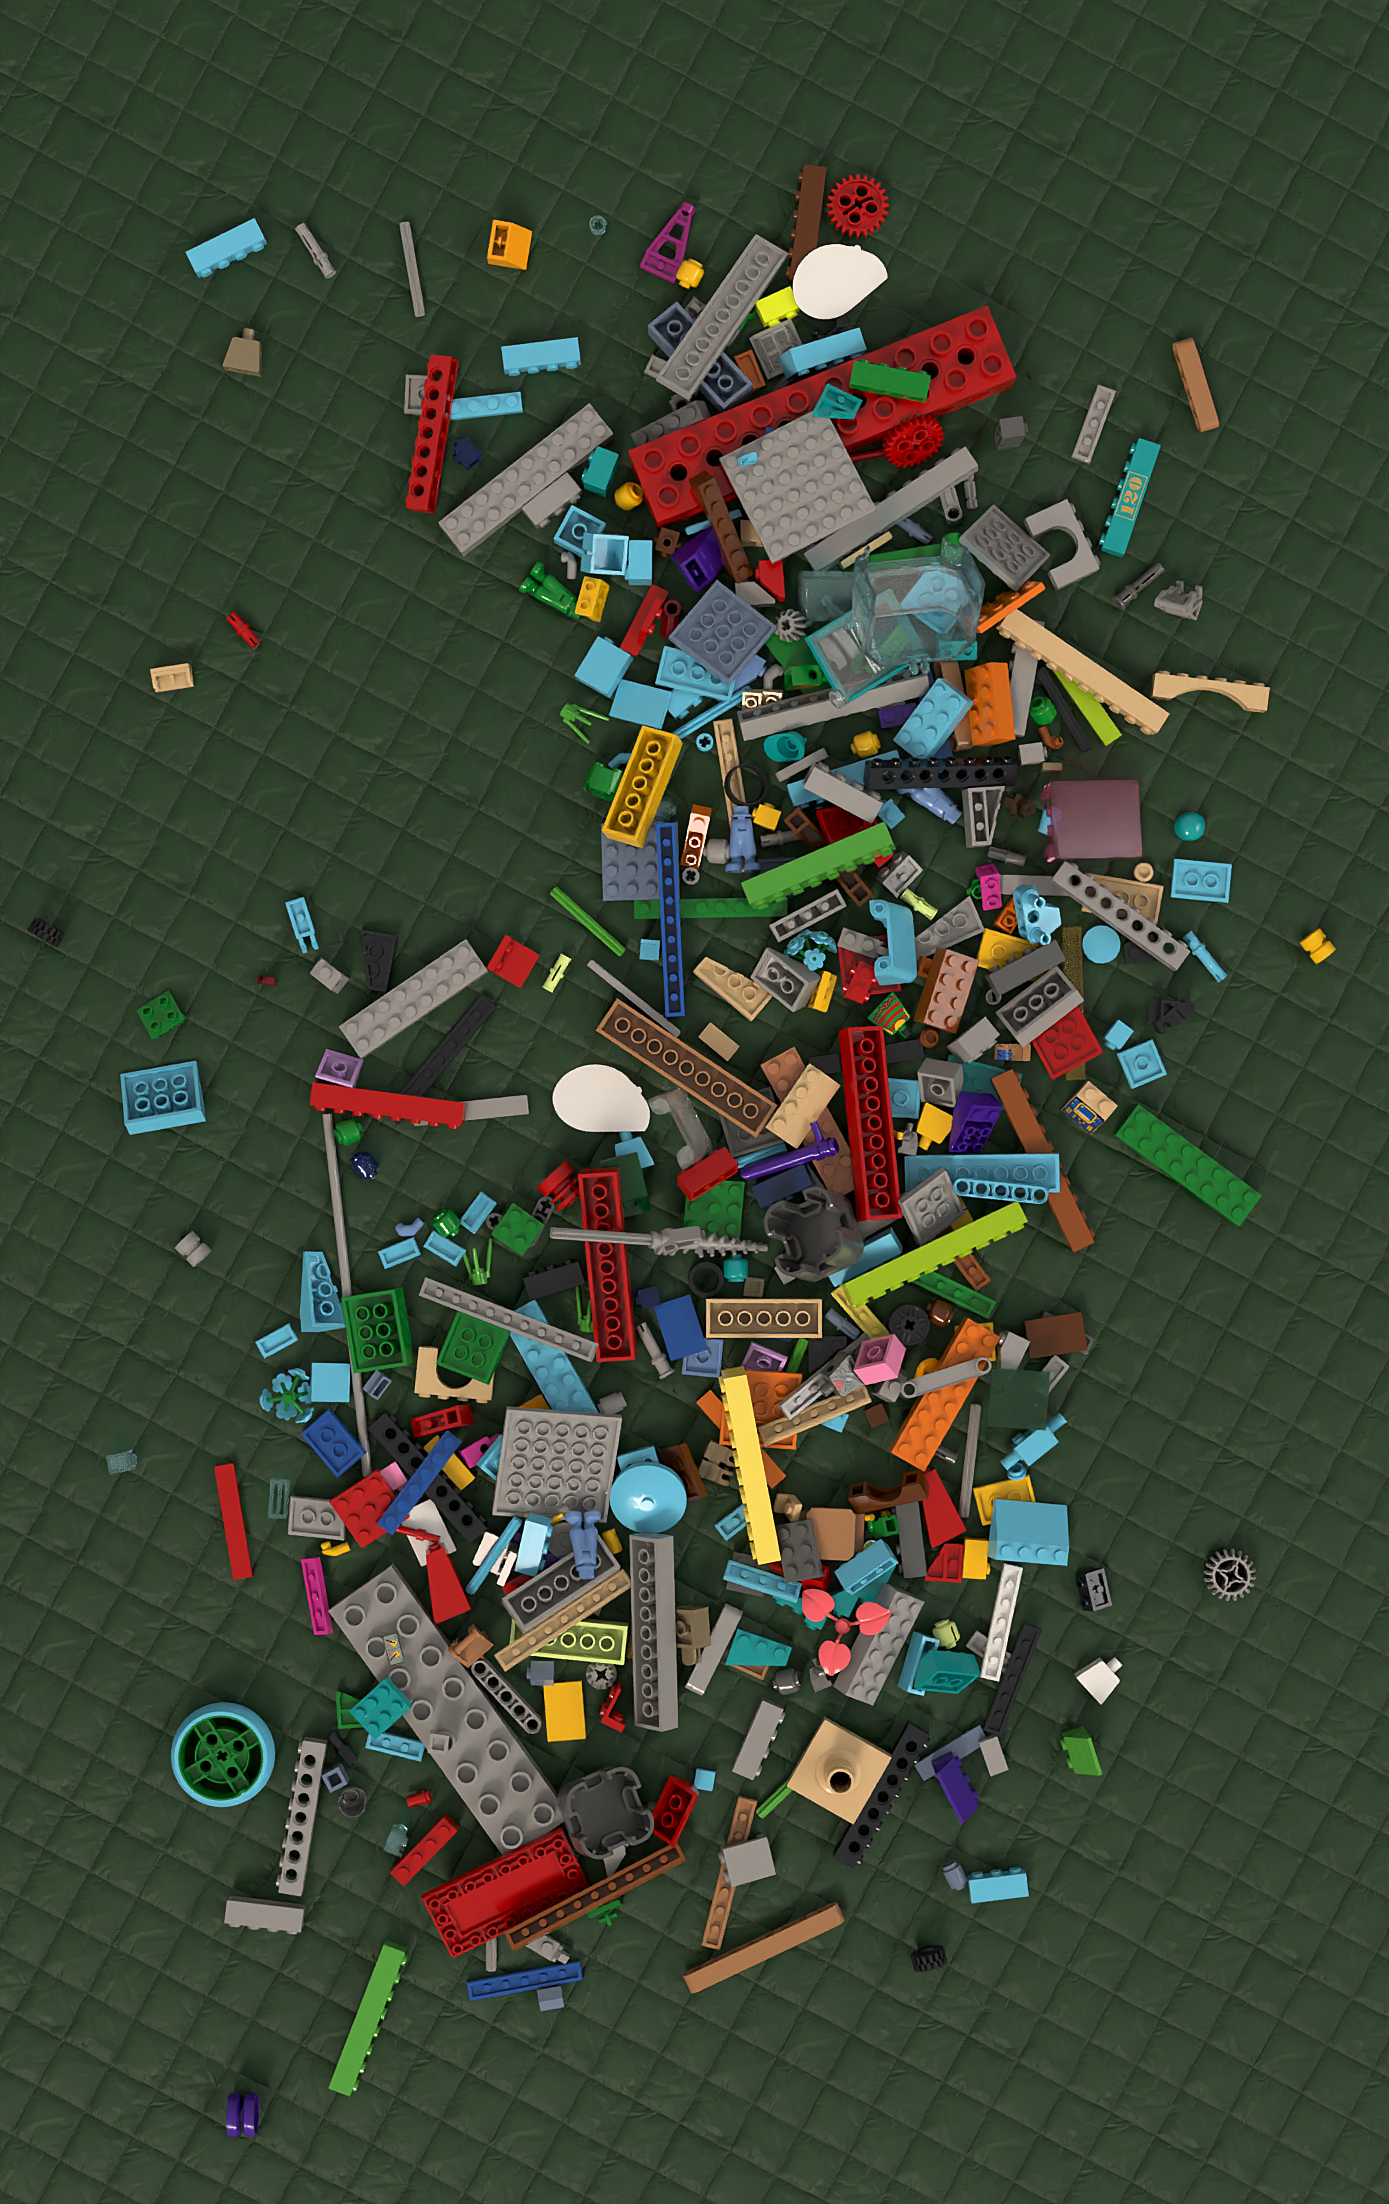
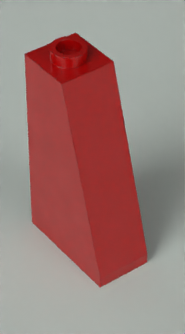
M928 1466L922 1472L930 1485L929 1496L927 1500H922L921 1502L929 1543L934 1548L967 1530L935 1468Z
M434 1543L430 1545L426 1550V1562L435 1624H438L471 1610V1602L445 1544Z

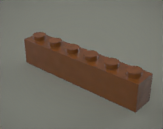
M804 164L803 170H799L798 182L802 183L801 189H797L795 201H799V206L794 208L793 220H797L796 228L792 227L791 239H794V246L789 247L788 258H792L791 266L787 265L786 277H790L789 284H793L794 275L802 260L810 252L817 249L827 167Z

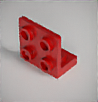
M505 935L487 969L521 988L539 958V954Z
M618 1681L617 1685H612L608 1693L609 1701H604L599 1715L601 1716L602 1723L622 1732L625 1727L623 1714L617 1710L611 1711L622 1690V1682Z

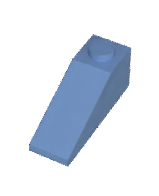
M755 655L736 677L732 694L755 681L758 676L762 677L767 669L764 666L766 660Z

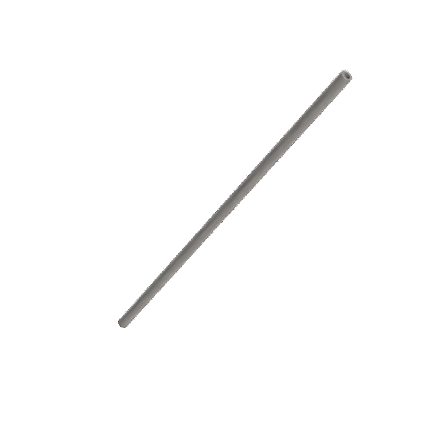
M332 1113L322 1114L343 1297L352 1296L333 1133ZM349 1348L359 1443L367 1452L361 1457L363 1477L372 1473L362 1377L361 1373L353 1372Z

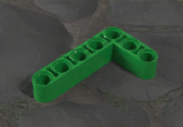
M946 534L939 544L865 557L868 577L874 578L915 571L916 564L913 562L915 557L921 559L919 563L920 570L924 569L933 557L944 566L958 563L961 561L964 553L963 545L959 541L961 534Z

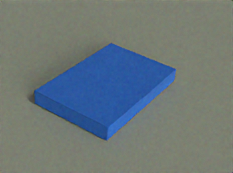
M690 1294L653 1306L671 1361L708 1350Z
M328 1409L301 1433L302 1437L337 1478L367 1453L331 1409Z

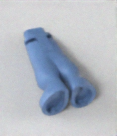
M940 788L896 790L899 794L910 793L911 798L915 802L926 807L938 817L943 818L944 821L948 820L952 825L962 814L956 808L958 805Z
M734 806L733 815H731L729 843L731 863L725 866V872L741 873L742 856H744L745 860L744 872L761 871V865L754 861L757 849L749 807Z
M588 1511L583 1514L584 1529L581 1528V1512L565 1513V1520L571 1525L569 1535L573 1546L576 1571H579V1579L595 1578L598 1530L594 1527V1524L601 1518L600 1511Z

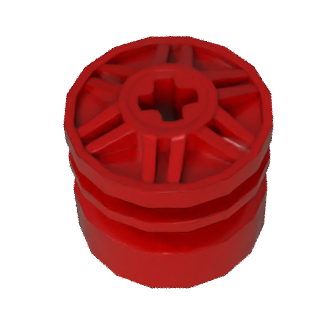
M567 1161L562 1163L537 1187L545 1197L552 1192L555 1194L550 1203L553 1204L559 1199L562 1203L556 1207L558 1211L569 1207L580 1196L579 1186L576 1184L578 1176L574 1179L570 1178L575 1169Z

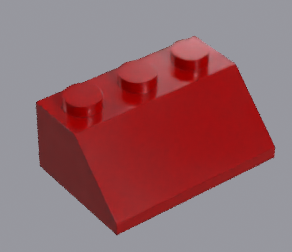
M670 1776L652 1813L654 1818L652 1833L675 1847L699 1796L695 1785L684 1778Z

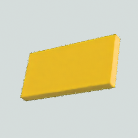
M984 928L976 957L979 960L978 967L988 970L996 965L1001 967L1006 964L1005 960L1013 956L1018 958L1023 955L1022 951L1030 947L1035 949L1039 947V944ZM1050 968L1049 970H1047V971H1045V972H1043V973H1041V974L1035 976L1034 978H1032V979H1030V980H1028V981L1034 983V982L1037 981L1039 978H1041L1044 974H1046L1048 971H1050L1052 968Z

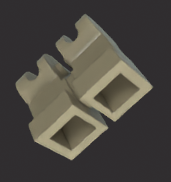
M709 1438L703 1453L705 1458L701 1457L697 1467L700 1477L729 1486L731 1481L723 1478L722 1475L733 1476L734 1472L727 1467H720L718 1465L721 1461L726 1466L736 1468L735 1462L729 1460V1457L733 1456L732 1451L734 1449L719 1445L718 1442Z

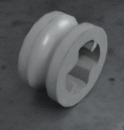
M693 867L686 868L682 874L683 881L688 885L696 884L699 880L698 870ZM688 871L696 873L694 881L686 879Z

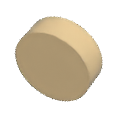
M1148 863L1138 864L1133 871L1135 879L1139 882L1149 881L1153 876L1152 866Z

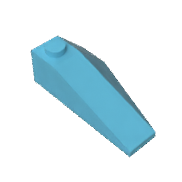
M303 1252L300 1303L301 1332H322L346 1327L342 1302L340 1303L336 1293L338 1290L330 1278L331 1272L323 1252Z

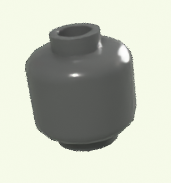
M794 1668L777 1671L775 1679H773L774 1689L778 1690L782 1695L798 1692L800 1686H802L800 1672Z

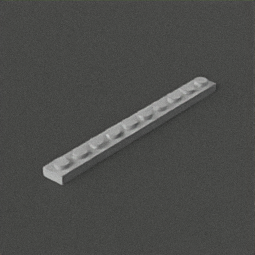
M425 1277L419 1296L589 1362L593 1361L599 1345L593 1341Z

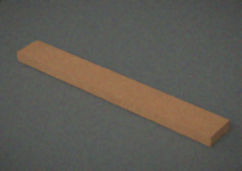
M738 1795L726 1847L748 1840L757 1804L756 1799ZM721 1864L701 1943L702 1946L718 1950L721 1948L736 1886L731 1887L728 1882L725 1883L722 1871H725L724 1864Z

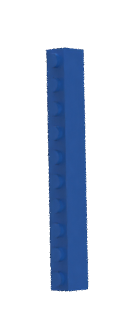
M675 822L656 823L665 1015L666 1017L685 1016Z

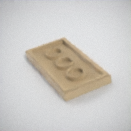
M1088 873L1094 878L1095 883L1108 887L1110 889L1109 893L1113 896L1118 895L1126 901L1124 904L1130 908L1132 906L1137 908L1141 912L1140 915L1145 919L1150 918L1156 923L1158 922L1164 886ZM1088 887L1085 889V894L1088 897H1093L1094 890ZM1102 899L1101 906L1109 908L1110 902L1107 899ZM1082 906L1081 911L1092 913L1087 908ZM1117 910V917L1125 919V912Z

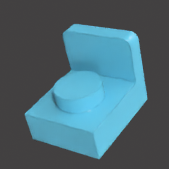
M884 799L877 815L891 830L905 818V815L897 808L892 799L888 801Z

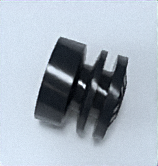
M912 1303L897 1305L888 1316L887 1326L890 1334H895L904 1345L920 1343L929 1332L930 1322L927 1314L920 1307ZM907 1320H909L910 1322H914L912 1324V1329L904 1327L906 1326Z

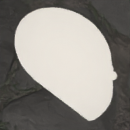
M841 244L825 245L810 252L798 266L793 280V295L799 308L806 314L818 319L836 318L851 310L888 278L883 263L875 255L861 250L859 245L854 247Z
M594 1064L578 1067L563 1076L553 1092V1105L558 1116L568 1125L582 1131H645L650 1118L648 1104L641 1095L642 1089L636 1087L622 1072L609 1066Z

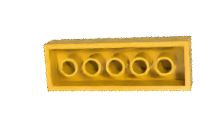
M642 725L601 830L607 838L643 848L683 745L678 735Z

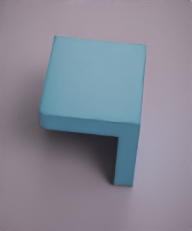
M641 939L640 959L659 961L660 940Z

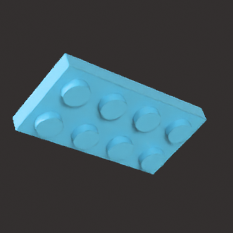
M664 646L655 684L731 702L736 678L728 686L683 650Z

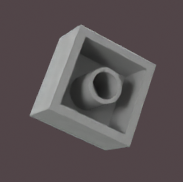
M984 1017L950 1043L947 1048L960 1064L966 1061L969 1064L983 1054L982 1052L993 1046L997 1042L995 1038L1000 1034L989 1020Z

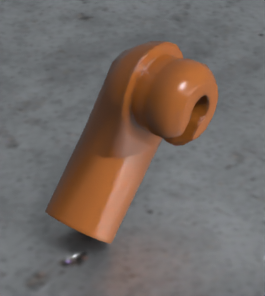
M1047 726L1037 729L1045 746L1059 749L1063 745V739L1051 736Z

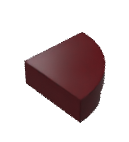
M259 976L257 984L276 986L277 979L275 977Z

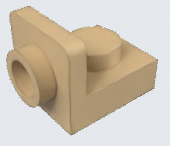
M778 1493L773 1511L784 1513L791 1522H797L802 1509L801 1502L795 1495Z

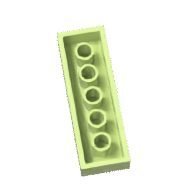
M585 1618L530 1656L624 1665L628 1623ZM513 1619L510 1644L523 1636Z

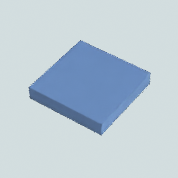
M704 1337L708 1350L683 1357L682 1374L720 1377L723 1339Z

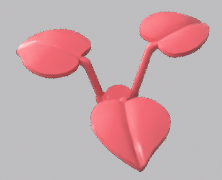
M807 1589L802 1593L804 1615L809 1620L815 1622L822 1621L825 1616L836 1621L835 1629L839 1635L835 1643L827 1640L819 1649V1661L822 1668L828 1675L833 1676L843 1670L851 1659L849 1648L845 1644H839L843 1634L848 1633L852 1629V1625L860 1624V1631L863 1634L874 1635L886 1626L890 1619L891 1611L877 1603L866 1602L860 1605L856 1611V1617L859 1621L851 1622L848 1618L839 1619L829 1613L835 1607L834 1600L830 1594L819 1589Z

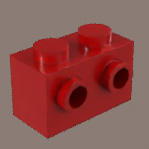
M859 961L858 964H853L850 974L853 976L850 982L846 981L842 992L845 993V998L863 1004V1001L867 1002L870 997L871 991H869L871 983L875 984L877 979L874 966Z

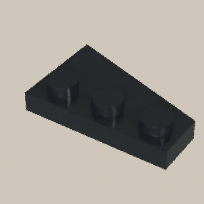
M360 929L365 958L367 988L388 993L398 936Z

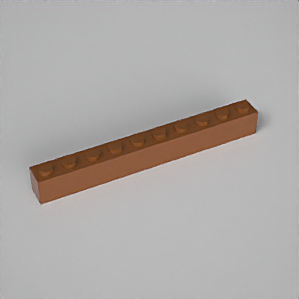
M1008 1069L989 1078L1024 1153H1052L1051 1151H1054L1050 1140L1046 1141L1043 1135L1046 1131L1042 1123L1038 1124L1035 1118L1038 1114L1034 1106H1030L1027 1101L1029 1095L1026 1089H1022L1019 1084L1021 1078L1018 1072ZM1060 1171V1192H1049L1047 1201L1070 1250L1076 1252L1094 1243L1093 1237H1095L1092 1228L1090 1226L1087 1227L1084 1221L1087 1218L1082 1209L1079 1210L1076 1204L1079 1202L1074 1192L1071 1193L1068 1186L1071 1184L1066 1174L1062 1175Z
M677 1842L675 1847L668 1845L505 1931L504 1934L512 1950L515 1952L685 1862L686 1859Z

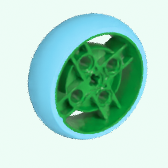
M229 1702L209 1704L191 1713L179 1726L171 1748L172 1768L180 1786L195 1800L215 1807L238 1805L254 1797L266 1785L275 1762L274 1741L265 1722L249 1708ZM225 1717L234 1719L248 1728L241 1732L230 1726H218L213 1718ZM195 1730L200 1737L195 1746V1761L187 1765L185 1756L186 1743L192 1731ZM208 1735H216L217 1742H211ZM235 1741H242L244 1748H237ZM259 1744L261 1763L255 1777L251 1779L246 1772L252 1759L251 1748ZM221 1752L227 1753L226 1758L224 1756L220 1757L219 1754ZM209 1761L211 1768H204L202 1762ZM229 1767H235L238 1770V1774L232 1775L229 1772ZM206 1778L215 1783H228L233 1791L213 1790L199 1781Z

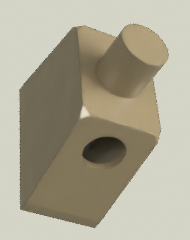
M244 328L242 338H232L223 362V367L226 371L261 377L262 345L259 341L254 340L255 330Z

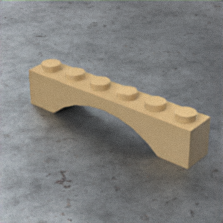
M1158 671V673L1152 676L1150 699L1169 701L1186 692L1209 690L1231 698L1245 711L1261 713L1267 711L1270 688L1264 687L1265 684L1263 683L1246 685L1245 681L1240 680L1230 683L1224 678H1215V681L1207 680V676L1190 678L1189 674L1177 673V676L1170 675L1168 671Z

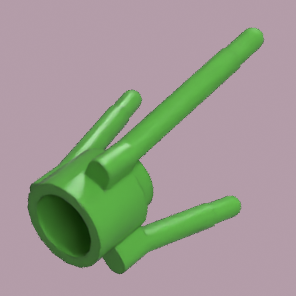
M566 703L560 713V716L564 718L563 722L568 724L587 744L590 741L571 721L575 722L578 719L590 726L591 722L580 716V712L606 721L610 720L609 717L579 707L576 704Z
M492 1238L489 1239L485 1271L484 1268H479L476 1248L472 1249L475 1265L473 1272L466 1253L463 1255L472 1285L488 1283Z
M576 1286L577 1324L580 1325V1331L594 1332L591 1300L588 1301L587 1315H583L582 1318L579 1286Z

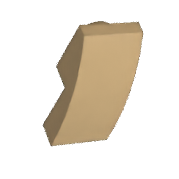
M766 689L743 690L742 710L783 700V691Z

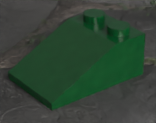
M634 1152L600 1160L601 1168L619 1167L624 1217L651 1211L638 1153Z

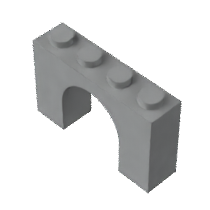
M1067 499L1029 516L1023 521L1032 539L1050 530L1058 529L1070 534L1075 542L1076 551L1074 558L1048 572L1055 591L1094 574L1100 569V561L1097 555H1093L1091 551L1092 544L1089 538H1085L1082 532L1084 527L1081 521H1077L1074 515L1076 513L1075 507Z

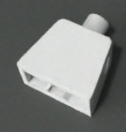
M1115 1657L1107 1664L1101 1658H1098L1074 1675L1091 1695L1102 1704L1120 1682V1679L1114 1673L1122 1664Z

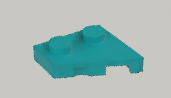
M827 383L811 416L854 419L863 400Z

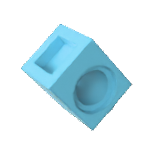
M1118 1019L1115 1020L1102 1039L1106 1041L1104 1044L1110 1049L1114 1050L1116 1048L1120 1050L1134 1031Z

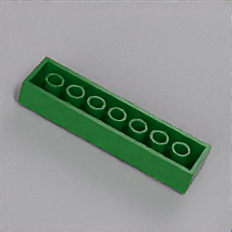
M1139 1104L1133 1106L1113 1134V1136L1235 1226L1242 1224L1262 1197L1261 1194Z

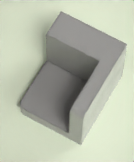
M432 1729L428 1753L447 1755L450 1734L435 1733V1730Z

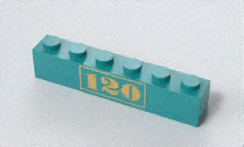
M1141 438L1136 443H1132L1129 451L1132 454L1131 459L1126 461L1123 472H1126L1125 477L1120 479L1117 490H1120L1118 498L1114 497L1111 508L1114 509L1112 516L1108 515L1105 526L1108 527L1106 534L1102 533L1099 540L1101 545L1100 551L1121 558L1125 554L1161 445Z

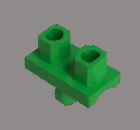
M615 1898L607 1902L606 1905L590 1911L587 1915L588 1918H593L604 1913V1916L599 1917L598 1921L599 1923L606 1921L608 1926L612 1925L611 1919L618 1916L616 1911L612 1913L608 1911L623 1905L621 1900Z

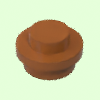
M928 1028L921 1032L920 1042L923 1046L931 1048L938 1043L939 1036L934 1029Z

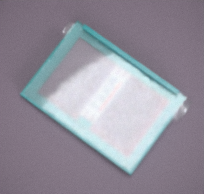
M890 586L804 638L833 689L829 692V699L838 709L927 654L925 650L928 649L927 642L924 639L919 640Z

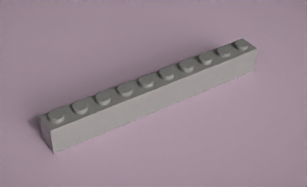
M966 447L955 449L950 457L940 459L935 463V467L922 471L917 479L907 481L903 484L902 489L897 492L892 491L886 496L887 499L881 503L880 501L874 503L876 508L874 513L838 530L834 534L822 538V542L809 546L804 553L805 559L817 577L942 495L948 489L953 488L977 472L978 464Z
M919 665L899 671L845 706L841 705L834 690L828 688L737 712L743 739L746 741L922 697L928 693L930 687L924 665ZM867 679L844 684L842 687L847 693Z

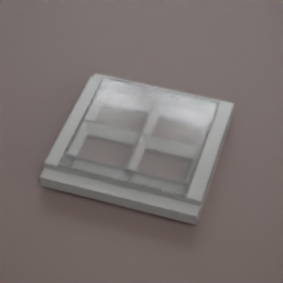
M791 319L749 338L768 380L784 374L779 357L789 349L803 345Z

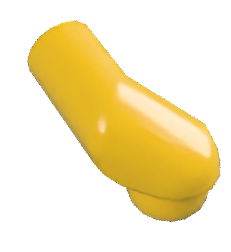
M329 1541L321 1544L324 1555L338 1556L350 1551L347 1542L335 1547H331Z

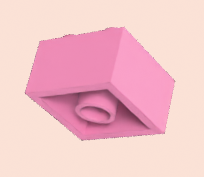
M895 1334L862 1341L854 1372L865 1385L898 1378L906 1348Z

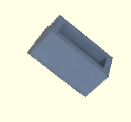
M376 1370L362 1389L378 1400L392 1380L380 1370Z
M561 1986L537 1990L541 2011L564 2007Z

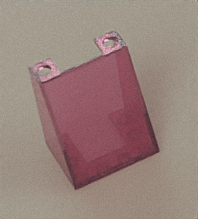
M1138 780L1050 781L1043 787V790H1041V802L1044 801L1046 815L1050 817L1047 833L1048 837L1051 836V842L1044 847V859H1047L1048 863L1135 859L1142 857Z

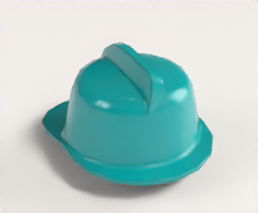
M795 731L774 734L765 740L764 751L769 758L776 762L798 761L804 757L807 738H803Z

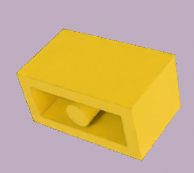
M964 1537L963 1578L986 1579V1574L989 1575L990 1563H987L989 1541L987 1538Z

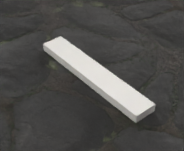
M1003 1563L980 1671L981 1675L979 1676L981 1678L999 1681L1023 1570L1022 1567Z

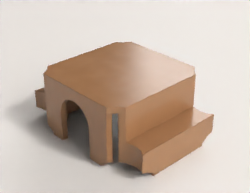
M811 1507L810 1510L806 1509L800 1512L798 1521L813 1520L821 1560L849 1561L854 1556V1553L863 1551L865 1512L856 1514L851 1508Z

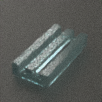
M270 1480L268 1518H288L290 1480ZM275 1484H278L276 1514H273ZM282 1484H285L284 1510L282 1515L280 1514Z

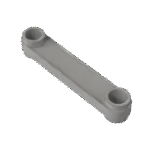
M979 1357L906 1381L901 1385L900 1391L905 1398H913L984 1375L991 1370L992 1364L988 1358ZM980 1360H985L988 1363L986 1371L978 1369V1362ZM906 1384L914 1386L915 1391L912 1395L904 1393V1386Z

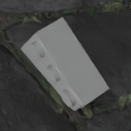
M1005 786L967 788L962 790L966 848L991 845L997 822V813L1000 809V801Z

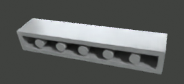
M1034 620L1036 623L1044 627L1045 622ZM1013 641L1011 653H1014L1013 661L1010 660L1008 665V672H1011L1009 683L1015 737L1023 738L1038 660L1030 655L1031 652L1029 650L1019 648Z

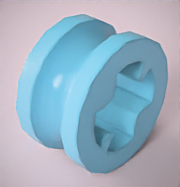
M707 733L699 735L696 740L698 749L709 751L713 746L712 736ZM704 737L710 741V745H706V748L699 744V741L703 740Z

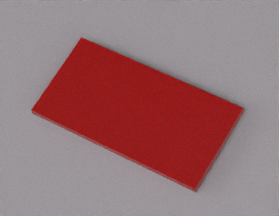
M562 1827L422 1894L421 1898L451 1958H454L504 1934L505 1931L589 1888L590 1885Z

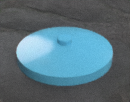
M640 1462L623 1469L612 1483L610 1491L611 1509L615 1517L624 1526L640 1533L663 1532L673 1527L685 1512L687 1502L685 1485L678 1474L665 1465L655 1462Z

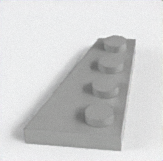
M970 896L915 938L916 961L919 960L920 956L927 957L934 954L936 947L945 949L984 932V927Z

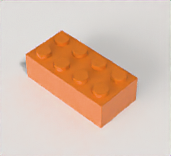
M990 662L964 670L967 697L974 701L968 710L972 746L990 747L1015 740L1008 664Z

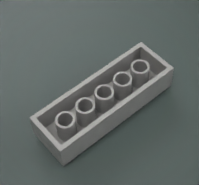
M598 1535L594 1579H579V1571H576L574 1552H572L502 1598V1604L524 1635L619 1572L620 1565Z
M885 1582L874 1603L891 1611L888 1623L880 1632L874 1635H865L861 1631L859 1632L850 1651V1662L840 1671L833 1685L846 1696L870 1705L874 1704L924 1604V1601L912 1593Z

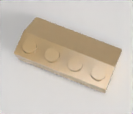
M809 1063L765 1128L797 1149L810 1131V1123L818 1119L840 1085Z

